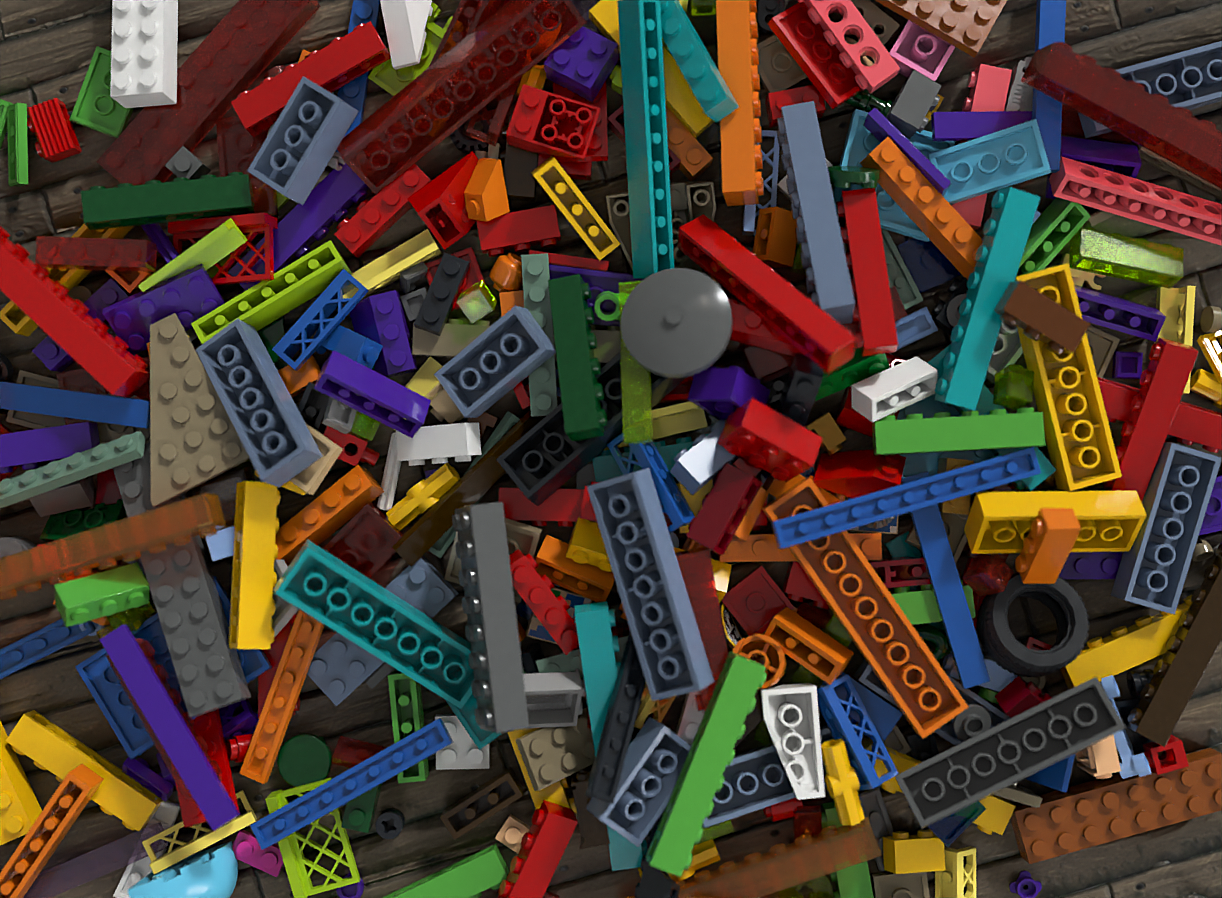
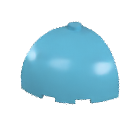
M232 841L195 853L156 874L151 871L127 890L129 897L230 898L238 877V861L232 848Z

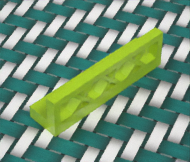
M230 218L140 283L138 287L144 292L148 288L199 264H202L205 270H207L244 244L248 239Z

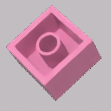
M908 20L889 54L900 67L899 73L908 78L911 72L915 70L935 82L955 46Z

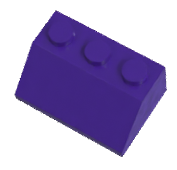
M1061 136L1060 158L1065 157L1132 178L1137 177L1142 165L1137 146ZM1049 173L1045 196L1046 198L1055 199L1056 197L1053 196L1049 180L1052 173Z
M393 290L360 300L350 312L354 332L383 346L375 362L374 371L387 378L418 371L416 356L412 355L413 344L400 293Z

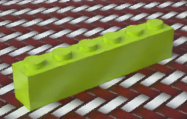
M330 240L276 272L274 280L261 281L191 323L201 344H204L237 318L253 326L258 331L322 293L343 269L350 275L352 272Z

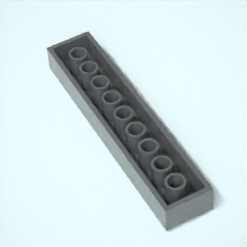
M150 442L146 443L143 457L113 467V471L189 716H201L251 698L237 650L229 648L230 628L187 492L156 508L152 506Z

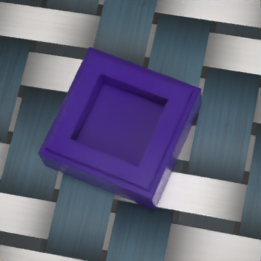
M1114 352L1112 378L1139 380L1142 374L1143 352Z

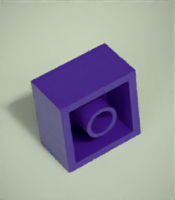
M570 20L543 64L546 78L593 102L619 60L618 44Z
M709 366L707 369L694 374L688 400L717 419L727 420L730 414L751 398L766 405L770 390L760 384L761 381L746 374L745 370L741 367L729 366V369H721Z

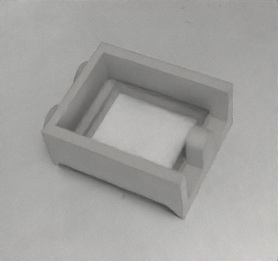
M576 669L575 672L523 674L529 728L577 726L578 715H582L583 712L581 696L586 694L585 681L580 679L579 669Z

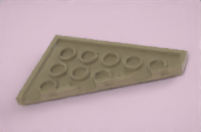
M176 313L150 325L151 504L156 508L250 459Z

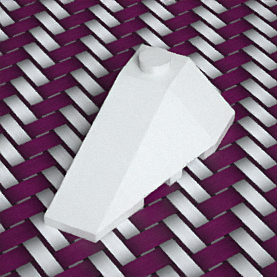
M380 0L392 66L395 70L419 64L427 35L425 32L428 16L432 15L433 11L431 6L432 0Z
M808 682L784 684L761 690L763 719L796 798L799 800L825 797L816 686Z

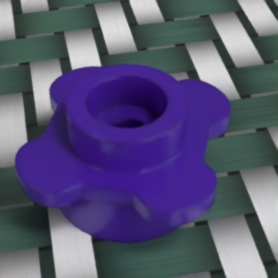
M1024 870L1019 873V878L1015 882L1010 883L1009 889L1012 893H1017L1020 898H1035L1038 892L1041 891L1042 885L1039 881L1032 879L1031 874ZM1028 885V888L1024 889L1023 886Z

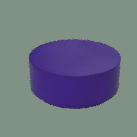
M346 874V875H344L342 878H343V879H344V878H348V877H351L352 875H351V874ZM360 877L361 880L358 883L336 888L338 897L360 898L364 892L362 878Z

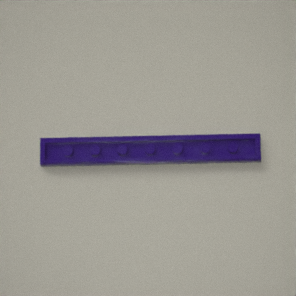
M123 624L101 638L102 645L212 830L219 829L239 816L240 813L128 626Z

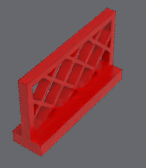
M263 212L168 222V233L173 235V246L180 255L182 253V241L190 240L195 244L196 240H201L231 218L244 235H248L246 237L248 240L239 246L235 252L232 251L230 253V258L223 266L219 262L214 264L219 269L211 279L214 285L274 280L273 229H278V218ZM265 233V242L258 250L251 242L257 234ZM249 246L255 254L246 264L239 256ZM260 258L265 262V274H256L251 269ZM237 261L243 269L237 276L233 277L228 272V269Z

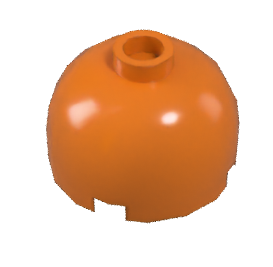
M754 634V636L741 639L733 648L732 652L759 662L766 667L765 682L757 690L772 687L784 675L786 667L785 653L780 645L771 637Z

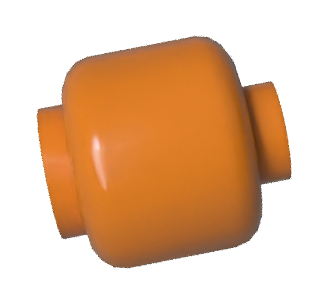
M509 252L507 255H500L489 274V277L494 282L493 287L499 292L520 290L523 284L520 256Z

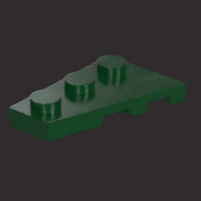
M117 499V503L110 505L105 503L96 504L95 508L84 511L75 509L52 514L45 525L40 539L49 544L111 550L127 514L123 500Z

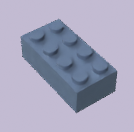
M303 76L247 171L284 196L303 205L359 111Z
M514 306L434 375L464 417L478 418L556 353V347L527 308Z
M649 717L628 747L614 803L608 804L592 798L586 809L639 847L666 808L691 746L666 726Z

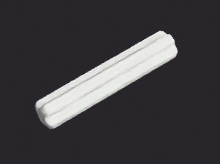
M396 432L391 435L381 484L384 492L379 496L377 503L378 509L389 511L393 506L402 462L398 461Z

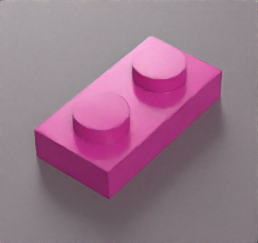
M244 829L238 832L232 846L236 859L277 877L284 865L279 845L273 844L262 850L254 834Z

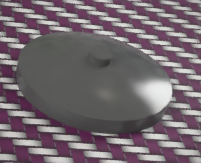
M685 268L662 270L644 279L628 296L621 315L622 337L632 357L646 370L671 378L697 374L717 361L729 343L733 326L730 304L721 287L705 274Z

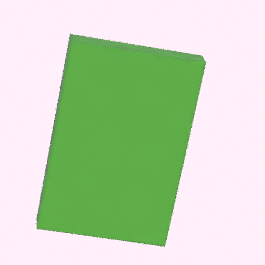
M97 46L70 121L122 140L134 108H124L111 97V51Z

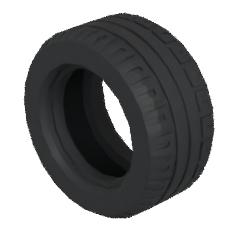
M1016 572L994 586L983 599L978 611L979 615L977 616L979 638L982 640L981 644L984 645V650L988 652V656H991L992 660L996 661V664L1001 666L1002 669H1007L1008 672L1022 677H1042L1067 666L1084 649V645L1087 642L1086 639L1088 638L1087 632H1089L1088 611L1084 607L1085 604L1082 602L1081 596H1078V592L1067 581H1064L1063 578L1058 577L1055 584H1023L1020 573ZM1015 598H1033L1041 601L1050 609L1056 619L1058 630L1056 641L1050 650L1036 651L1025 647L1015 639L1009 629L1007 619L1009 605Z

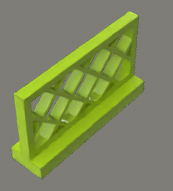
M331 778L284 791L280 789L271 792L265 799L269 814L289 804L288 796L297 795L301 797L305 795L303 792L312 791L331 780ZM340 807L329 813L336 820L332 830L319 823V818L310 823L312 828L307 837L296 831L278 842L294 898H307L310 895L358 883L361 880L346 828L341 827L343 817ZM315 827L329 834L323 846L309 839ZM332 837L343 844L344 849L340 855L326 848ZM306 844L320 851L315 862L304 857L303 849ZM323 853L337 860L331 872L317 864ZM339 862L350 868L351 877L343 879L334 874ZM313 870L327 876L324 884L313 887L310 878Z

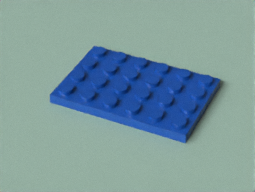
M213 576L230 628L231 599L218 578ZM156 613L130 631L187 724L198 716H189L158 613ZM105 648L75 666L130 759L136 758L160 742ZM236 649L247 684L273 667L262 649Z

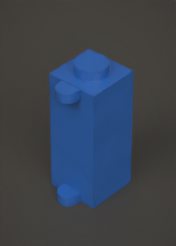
M320 325L313 339H316L317 336L320 334ZM338 325L316 352L324 354L327 349L335 350L372 370L383 346Z

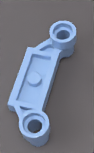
M1113 675L1101 678L1100 684L1120 717L1113 699L1120 696L1116 680ZM1126 729L1114 734L1116 749H1118L1122 762H1119L1122 779L1139 775V777L1150 775L1151 769L1145 754L1134 755Z

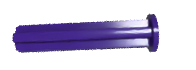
M158 223L140 225L166 264L179 255Z

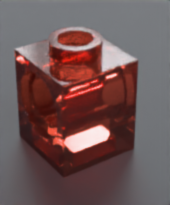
M996 553L973 559L963 579L980 597L1003 592L1013 571Z

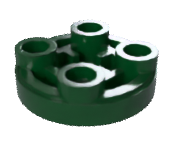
M857 166L827 167L830 183L834 184V187L849 188L852 182V184L860 185V187L876 188L880 177V170L875 168Z
M308 733L298 734L290 738L281 747L277 759L278 769L282 778L294 787L325 779L330 773L332 753L323 737Z

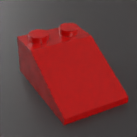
M874 450L836 452L830 456L828 453H824L821 455L813 482L816 487L852 499L900 485L906 457L900 454L874 456Z

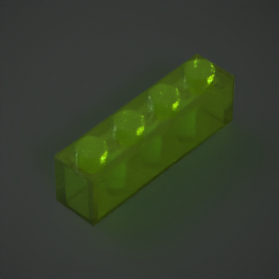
M1082 227L1070 239L1069 267L1072 269L1169 289L1183 278V248L1173 247L1171 244L1149 242L1143 238L1125 237L1119 233H1106L1097 231L1094 228Z

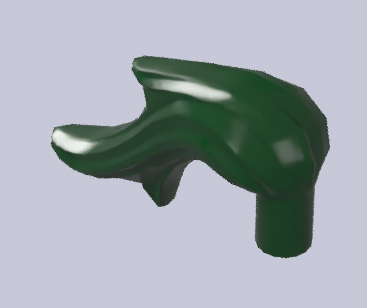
M927 623L920 624V627L914 628L923 642L932 645L936 649L932 652V655L937 662L950 654L951 649L945 632Z

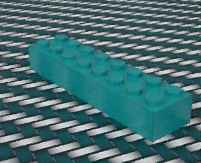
M307 539L277 582L275 594L462 709L473 693L472 681L475 680L474 670L470 668L468 655L471 653L470 642Z

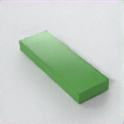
M15 103L7 107L8 179L11 187H21L28 185L27 104Z

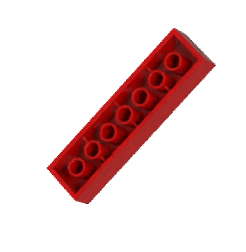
M0 226V290L112 395L131 398L150 378V371L147 369L148 363L140 356H133L127 351L129 346L118 336L112 337L107 332L109 327L97 317L93 319L87 313L89 308L78 299L74 301L68 295L70 291L58 280L54 282L49 278L50 272L39 262H32L28 258L30 253L20 244L14 245L8 239L11 235Z

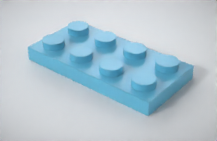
M1036 119L929 154L931 163L951 182L950 187L943 196L950 205L1051 173Z

